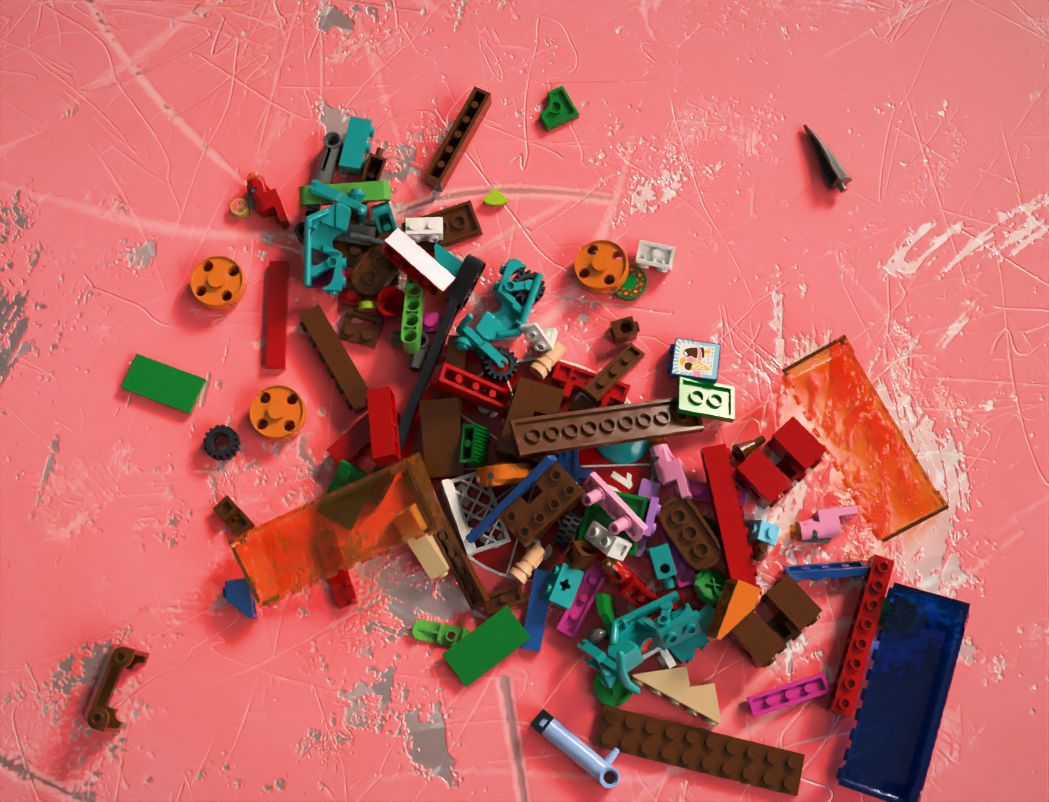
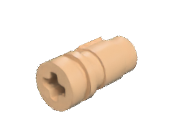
M556 341L552 350L543 351L541 357L537 358L530 365V371L537 378L543 380L552 371L551 368L566 353V348Z
M535 543L521 558V561L515 563V568L512 567L510 569L509 575L518 583L524 585L528 580L527 577H531V572L539 566L547 552Z

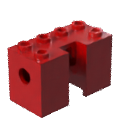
M794 416L772 435L771 440L766 443L781 460L778 464L774 465L758 448L735 470V480L742 488H746V492L763 509L768 506L772 508L783 498L782 493L786 495L794 488L791 485L794 481L800 482L807 476L805 471L808 468L813 470L825 458L823 454L827 449Z

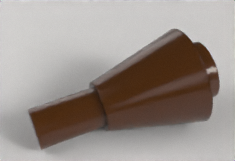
M761 435L754 440L734 444L732 446V455L736 460L745 461L759 445L766 442L765 437Z
M755 542L751 545L753 550V557L751 558L753 560L763 561L767 558L769 551L766 543Z

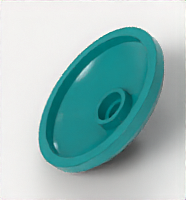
M651 439L596 448L606 460L612 463L630 464L638 461L645 455L649 449Z

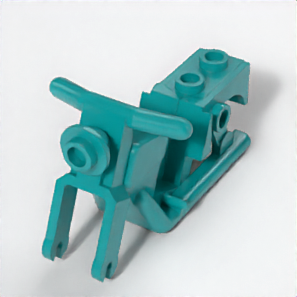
M311 180L313 184L312 186L309 185L312 194L319 195L336 204L305 218L304 287H312V278L316 279L319 275L329 270H334L331 283L326 287H322V290L327 292V295L338 296V292H342V288H346V277H342V269H346V258H343V254L333 248L332 243L337 235L347 232L351 210L359 214L358 220L360 222H364L367 215V206L361 204V201L366 196V193H363L362 189H351V192L344 195L342 192L322 184L318 180ZM313 250L328 256V259L316 266L312 265Z
M674 591L613 620L607 655L587 639H582L584 645L578 643L577 646L580 651L585 652L591 658V660L585 658V663L601 673L599 677L604 687L608 686L611 689L615 681H618L626 689L638 695L641 689L630 681L627 673L643 662L641 647L644 642L651 639L654 645L665 651V649L701 633L699 622L702 620L697 610L693 611L690 605L686 603L685 610L681 607L671 612L673 608L672 603L680 600L678 593ZM659 609L662 610L661 616L654 621L651 618L646 619L644 617Z

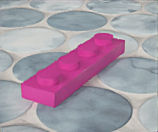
M595 560L592 566L587 569L570 610L565 611L556 630L574 639L595 599V594H598L607 577L603 573L606 567L605 564Z
M823 672L746 697L752 717H756L830 693L831 690Z

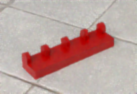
M329 527L315 535L338 609L357 604L358 600L334 527Z

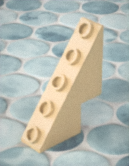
M686 666L631 675V682L640 687L643 684L650 687L649 691L659 697L663 694L669 698L668 702L677 707L680 704L687 708L686 712L696 717L698 714L705 717L704 721L714 727L716 724L722 723L715 684L690 687Z

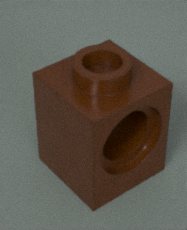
M632 316L610 322L609 328L615 345L637 339L640 329L638 322H634ZM627 327L630 329V332L624 333L621 331V328Z
M572 541L562 554L571 569H589L599 556L589 541Z

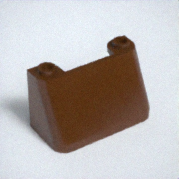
M113 644L107 649L83 709V718L90 727L102 732L120 733L123 722H120L116 717L118 709L109 707L110 701L123 668L133 670L135 665L146 663L150 655L149 653L121 644Z

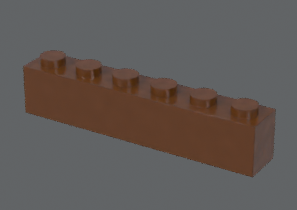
M476 86L473 88L424 175L427 186L443 192L492 104L491 93Z
M318 304L300 314L299 316L302 321L299 324L304 332L308 331L311 337L308 338L313 348L318 347L320 352L317 355L322 363L326 362L329 368L326 370L331 379L335 377L338 381L336 387L340 394L345 393L347 399L344 401L350 410L354 409L356 414L366 409L365 399L367 398V390L369 388L320 305Z

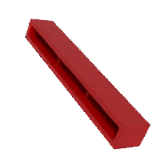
M726 443L704 447L700 450L714 519L717 525L716 528L718 529L727 579H738L761 589L755 579L757 576L755 564L752 565L751 561L753 550L751 545H748L746 538L749 537L748 528L743 524L742 520L745 515L743 507L739 506L738 498H740V491L738 486L735 487L734 483L736 473L734 467L730 465V459H732L731 450L726 447Z

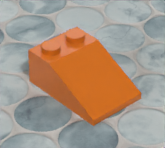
M727 579L705 636L721 640L758 605L761 599V589L738 579Z

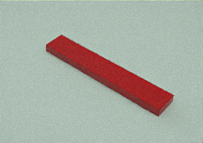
M269 261L266 369H286L288 261Z

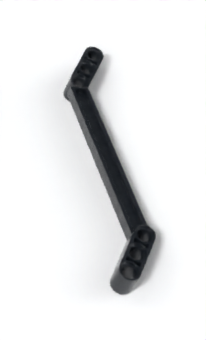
M470 253L465 257L445 296L444 301L448 303V306L399 423L400 454L420 407L419 401H422L457 312L462 310L467 304L485 269L486 263ZM401 457V463L379 468L377 465L374 467L371 475L377 477V480L367 499L376 506L382 503L403 464V457Z

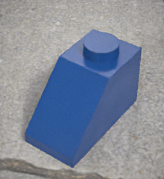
M246 577L225 581V587H223L224 599H227V602L249 618L258 619L253 580Z

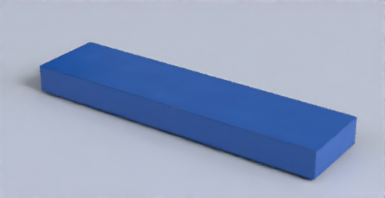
M535 569L524 629L531 638L521 645L520 648L537 652L541 650L549 603L542 600L544 597L543 590L546 584L550 582L552 577L550 576L551 571Z

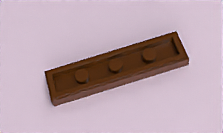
M629 343L582 388L581 392L596 404L644 358L645 353L632 343Z

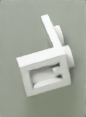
M536 322L521 324V331L537 352L554 348L558 335L555 327L541 329Z
M596 521L591 523L584 536L586 540L604 554L621 561L624 560L632 546L631 542L611 534L610 531Z
M654 644L647 648L649 652L642 655L643 660L651 655L658 653L657 659L662 668L666 666L667 669H670L676 665L668 649L664 651Z

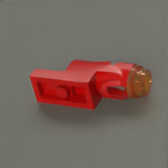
M260 172L248 174L246 183L250 208L257 210L263 218L274 215L277 224L281 223L283 229L289 228L290 224L276 188L270 190L264 176Z
M606 556L600 562L599 568L601 572L619 588L620 594L635 607L640 608L659 599L647 588L646 583L620 560Z

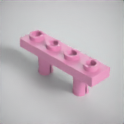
M596 472L590 473L582 485V488L587 492L582 497V503L588 507L597 502L614 520L608 527L611 534L616 535L624 531L634 542L639 541L648 529V526Z

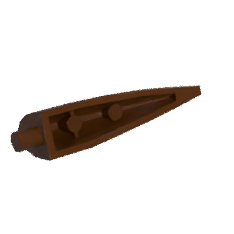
M377 147L375 154L369 153L361 182L379 181L387 160L382 157L383 148ZM356 211L354 212L353 221L358 222L359 214Z

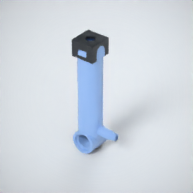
M541 710L530 725L606 788L616 787L620 781V775L611 764L617 757L619 750L614 747L606 758L603 759L547 711ZM607 771H611L615 775L612 783H606L603 779Z

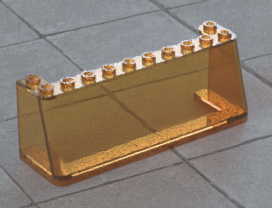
M845 335L782 370L784 375L781 378L788 389L792 387L795 394L792 395L797 405L802 404L805 411L802 412L807 422L812 421L815 427L812 430L817 439L821 437L825 444L823 446L827 449L825 453L827 456L831 454L835 461L831 462L837 473L841 471L845 478L841 480L847 490L851 488L855 495L851 497L857 507L861 505L865 511L862 513V516L867 524L872 523L875 528L872 530V533L877 541L882 540L885 543L949 509L940 491H936L858 362L855 351Z
M417 452L262 523L230 540L228 543L259 608L265 605L269 608L286 597L285 594L289 592L292 595L302 591V587L307 584L309 587L314 586L323 577H326V579L332 578L337 575L338 570L343 569L344 572L355 567L354 563L361 561L363 564L373 559L372 555L377 553L381 556L389 552V548L394 545L399 548L407 544V540L412 537L417 540L425 536L426 533L428 536H431L444 527L443 524L446 520L420 452Z

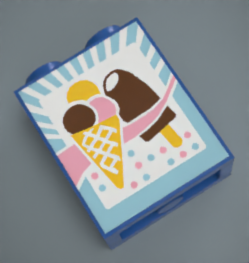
M675 338L674 344H670L669 355H672V361L668 362L667 373H670L669 379L682 376L716 383L721 344Z

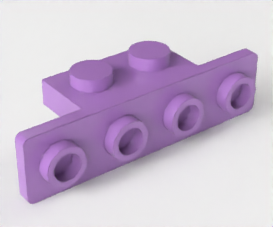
M644 478L641 480L637 496L649 498L644 520L648 529L640 539L637 558H643L647 539L654 535L657 524L654 523L655 515L659 516L661 505L658 504L659 498H657L661 484Z

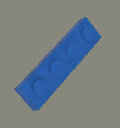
M863 560L783 566L784 575L789 574L796 582L808 579L820 581L822 578L841 579L842 577L849 576L859 578L862 575H868V567Z

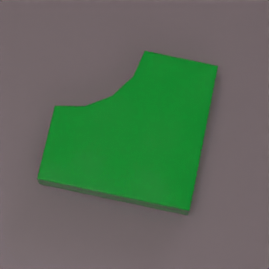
M563 86L547 92L548 106L545 111L539 114V118L547 132L579 117L577 109Z
M604 593L595 594L598 615L603 620L607 636H610L611 624L613 620L617 619L614 597Z

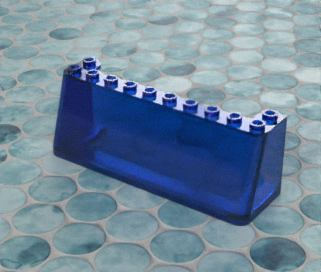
M894 582L893 588L889 587L886 596L890 606L889 610H884L882 621L885 622L884 628L878 631L876 641H879L878 649L874 648L871 656L874 664L872 669L868 668L865 680L869 681L867 689L863 688L860 700H863L862 707L856 710L854 720H857L856 728H852L850 731L849 740L852 743L850 749L846 748L843 760L846 761V764H844L843 768H838L836 780L839 781L838 785L885 802H920L970 614V603Z

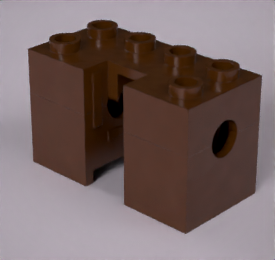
M520 377L519 382L514 383L512 389L513 400L508 401L506 411H508L507 419L503 418L500 429L503 431L501 437L497 436L494 447L498 459L512 463H531L534 469L547 455L518 459L509 422L513 419L561 413L565 390Z
M558 462L535 481L543 492L530 504L519 496L498 515V518L522 545L529 549L551 530L550 526L563 514L566 515L568 511L571 512L582 502V497L586 494Z
M789 574L782 577L761 596L760 600L775 615L767 624L752 610L726 634L756 668L770 666L777 659L775 655L777 653L780 654L787 648L786 643L790 639L794 641L802 634L801 630L803 628L813 625L821 618L818 614L823 610Z

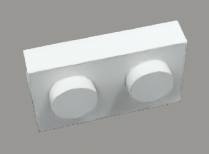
M640 240L635 263H638V267L649 269V266L657 267V271L667 272L668 269L672 270L676 247Z

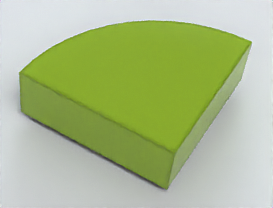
M495 188L483 199V203L487 206H504L508 203V199Z

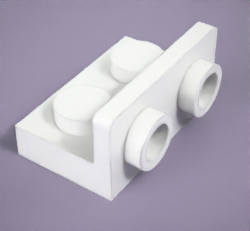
M443 217L406 218L405 233L415 243L420 241L431 243L442 241Z

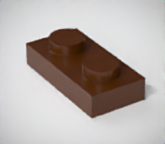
M520 583L488 593L487 595L490 600L485 603V607L489 616L497 613L506 605L512 608L526 603Z

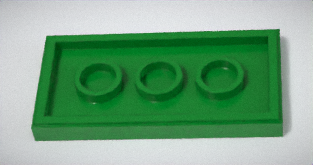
M136 354L120 388L191 415L207 380Z
M506 605L442 653V655L467 687L531 637Z

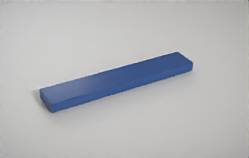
M554 455L546 456L466 536V540L469 543L477 541L499 519L498 515L519 496L522 497L535 484V481L552 467L558 459Z

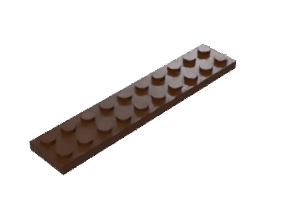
M677 397L513 419L509 422L518 459L692 434L704 430L701 417L677 413Z
M603 705L594 746L613 750L616 747L621 753L793 796H798L805 754Z

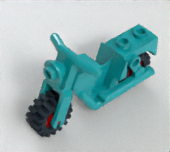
M509 258L506 264L502 263L499 274H501L500 280H496L492 290L495 291L494 301L501 309L496 313L485 312L474 329L467 327L473 319V315L468 313L456 328V332L461 335L454 340L456 348L461 351H467V349H472L473 347L475 353L482 359V370L485 371L483 374L488 376V380L492 379L494 383H497V381L499 383L507 382L517 371L518 363L516 361L518 359L513 356L515 354L513 351L509 352V348L504 349L503 346L499 348L493 347L490 343L515 342L523 333L520 329L521 324L527 323L532 306L542 298L545 291V286H543L545 282L544 280L542 281L543 274L535 271L531 273V270L525 272L527 265L518 259ZM517 274L513 280H510L512 275Z

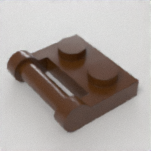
M348 307L338 337L343 341L375 349L385 318L380 315L374 316L356 311L354 308ZM352 318L375 323V328L351 322Z

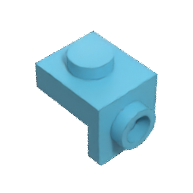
M764 520L749 521L747 526L749 537H746L748 540H757L770 546H776L779 526Z

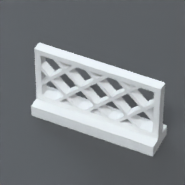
M477 472L450 480L445 479L440 483L456 534L467 557L511 542L506 526L500 519L491 526L493 529L489 536L485 534L481 536L487 539L484 546L476 548L474 542L469 543L466 540V536L473 530L467 523L469 517L471 516L482 521L488 510L492 511L498 505L492 487L487 488L486 491L484 488L471 483L473 478L476 477ZM462 482L467 485L463 494L456 491L455 483ZM469 486L480 491L476 500L465 495ZM481 493L490 497L491 501L488 506L478 501ZM463 498L474 503L470 512L462 509L461 502ZM476 504L486 509L483 518L472 513ZM497 529L503 533L505 539L497 541L491 538L494 530Z

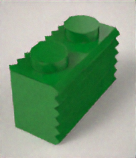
M477 424L462 425L459 463L471 468L487 466V448L489 447L488 440L490 439L488 437L490 435L489 429Z

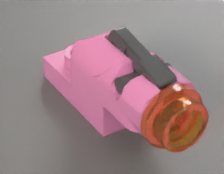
M665 438L651 440L649 446L651 475L658 478L659 482L665 487L678 484L675 487L679 497L681 496L683 499L688 500L694 499L683 461L679 458L674 459Z
M857 506L817 510L814 513V518L794 522V524L790 525L791 539L797 542L802 541L803 543L827 544L831 538L841 532L839 518H841V521L853 520V517L858 514Z

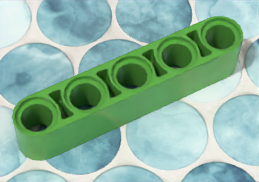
M390 181L325 184L342 192L344 195L351 192V189H362L366 196L361 203L391 200ZM309 185L298 187L300 206L302 207L336 204L319 195L312 194Z
M407 275L401 341L406 353L415 354L420 350L426 291Z

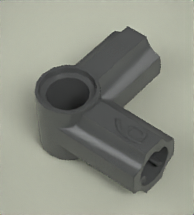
M393 331L391 347L403 349L401 331ZM423 332L421 340H424L425 344L420 346L418 352L409 356L407 369L413 372H421L430 348L428 337Z

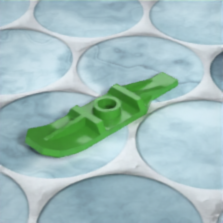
M418 619L413 623L411 633L418 640L453 646L471 631L467 628ZM449 632L455 633L454 639L448 638Z

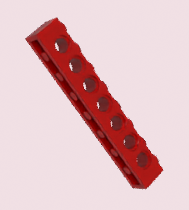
M876 554L869 558L867 564L868 575H864L827 705L826 711L845 718L852 717L894 566V560Z

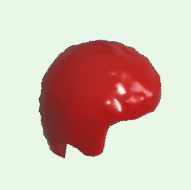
M394 286L384 287L377 295L375 302L379 315L387 319L400 316L404 308V292Z

